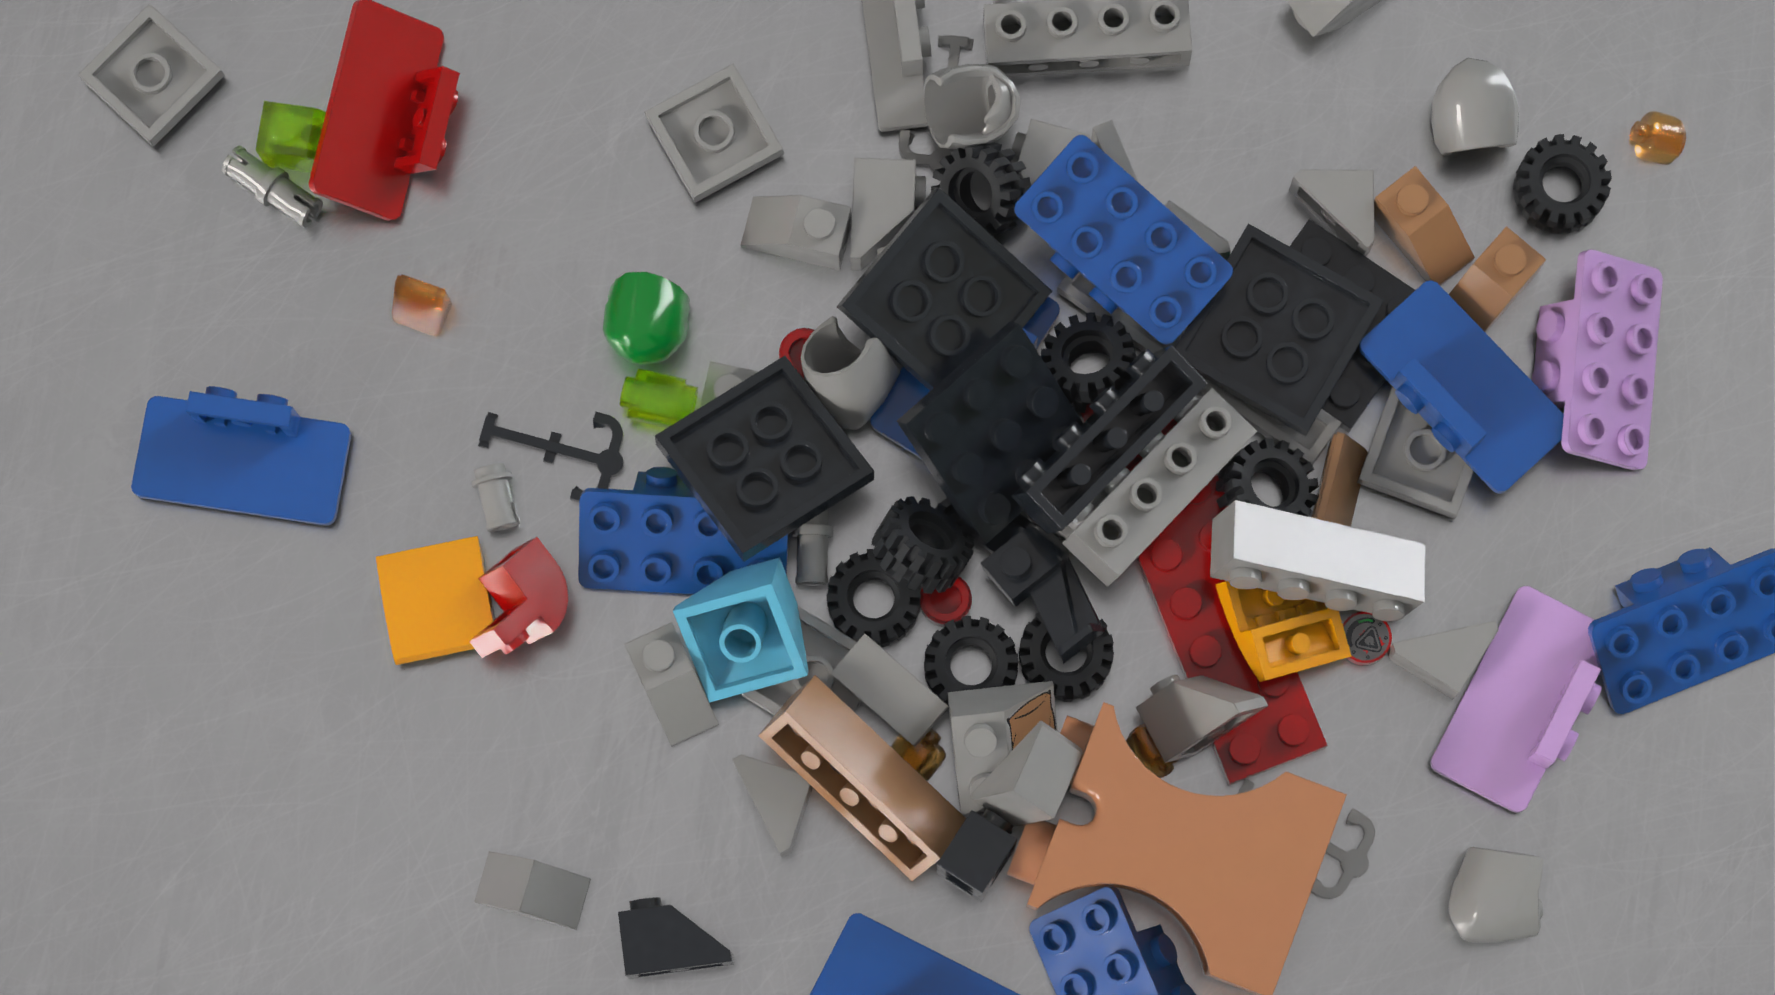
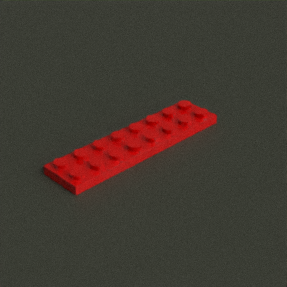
M1090 404L1086 405L1085 413L1078 412L1083 423L1094 413L1089 407ZM1172 419L1161 432L1166 435L1177 422ZM1138 454L1126 468L1131 472L1143 458ZM1216 474L1137 557V560L1185 679L1202 675L1261 695L1268 704L1266 708L1212 743L1229 786L1325 749L1328 745L1298 672L1259 682L1244 658L1229 626L1215 585L1225 582V580L1210 577L1212 519L1226 508L1219 509L1217 499L1225 493L1216 491V482L1219 481Z

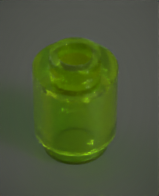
M638 368L635 378L629 376L625 378L620 397V406L628 408L627 419L668 428L694 412L699 387L687 385V379Z

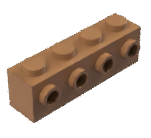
M816 675L783 704L758 735L911 881L940 860L966 820L947 799Z

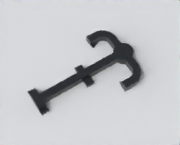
M488 412L486 415L478 446L489 449L493 437L545 451L543 462L554 464L556 455L597 465L601 476L596 488L609 489L612 477L619 475L624 468V460L620 454L624 437L622 427L614 417L600 412H595L593 418L594 429L608 427L612 431L609 449L602 451L600 454L561 444L562 434L551 432L550 439L546 440L496 426L498 415ZM576 486L572 489L570 499L579 502L583 490Z

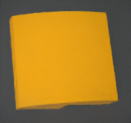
M478 536L376 557L387 629L396 665L475 649L469 641L494 620L490 594L478 579L485 573L482 547Z
M1229 581L1215 584L1234 638L1259 682L1351 657L1340 613L1337 610L1326 609L1325 603L1309 599L1287 600L1279 597L1278 592L1261 588L1238 589L1231 586Z

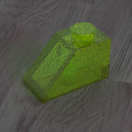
M264 101L255 149L261 160L272 168L280 167L287 170L311 173L326 112L313 107Z

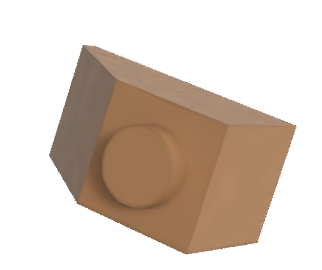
M1416 166L1375 197L1374 220L1425 281L1432 280L1441 286L1474 260L1475 257L1449 205Z
M1506 226L1472 264L1449 295L1486 333L1538 274L1546 259Z

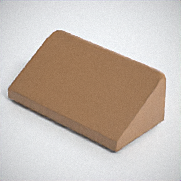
M1337 432L1329 443L1317 492L1318 499L1314 505L1311 518L1351 527L1361 484L1357 483L1368 451L1345 433Z

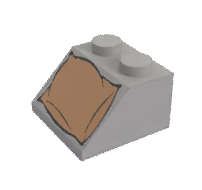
M1053 681L947 692L961 814H969L971 810L976 813L986 811L983 806L972 800L971 794L1040 720L1058 732Z

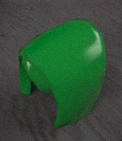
M627 272L617 278L610 287L603 319L605 338L614 352L629 362L639 365L662 363L679 350L681 344L686 340L689 330L688 314L690 311V299L679 285L660 275L650 272Z

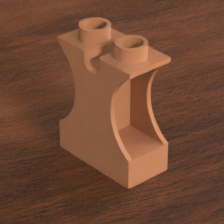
M1103 702L1095 725L1067 715L1060 734L1081 747L1083 753L1069 783L1072 785L1069 793L1088 800L1093 806L1094 817L1092 821L1084 825H1076L1060 818L1057 825L1047 821L1025 825L1007 875L1034 885L1026 907L1037 910L1048 901L1062 894L1087 887L1115 886L1116 888L1140 893L1162 905L1183 925L1198 951L1205 976L1255 995H1273L1347 794L1289 772H1284L1275 780L1259 788L1235 795L1213 796L1192 793L1165 782L1143 765L1122 735L1113 705Z

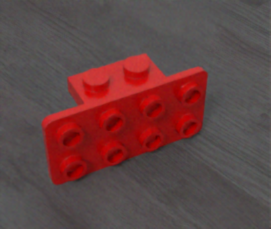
M357 0L354 2L309 179V188L314 194L384 220H395L401 215L410 175L437 170L438 163L442 160L446 151L445 133L449 116L454 111L458 102L456 87L460 75L459 72L447 67H437L444 40V35L440 28L372 0Z

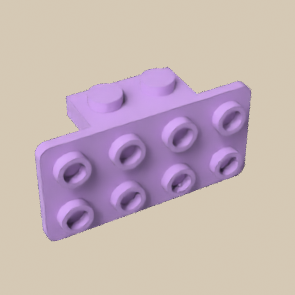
M1592 249L1582 251L1577 261L1574 299L1540 306L1539 320L1536 327L1537 342L1532 381L1558 408H1564L1561 444L1564 451L1569 454L1630 470L1643 469L1647 464L1663 283L1662 274L1658 269Z
M1530 586L1520 587L1510 602L1498 626L1499 631L1487 648L1431 758L1430 765L1433 771L1511 812L1520 813L1525 810L1545 770L1555 762L1556 758L1565 761L1569 756L1579 733L1571 730L1580 711L1587 715L1590 713L1602 690V687L1595 683L1601 669L1598 668L1588 634V627L1594 619Z

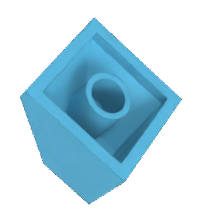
M780 557L730 571L674 607V616L709 703L808 676L809 670L798 604Z

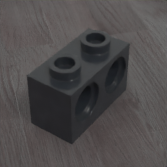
M986 809L982 816L971 810L938 861L937 874L982 902L1016 848L1017 838L1011 835L1013 825Z

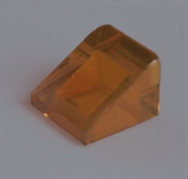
M403 274L401 276L398 275L394 287L393 321L431 336H439L452 306L446 290Z

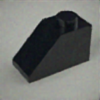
M660 897L629 901L630 910L618 912L625 976L629 979L734 965L733 953L672 905L662 906Z

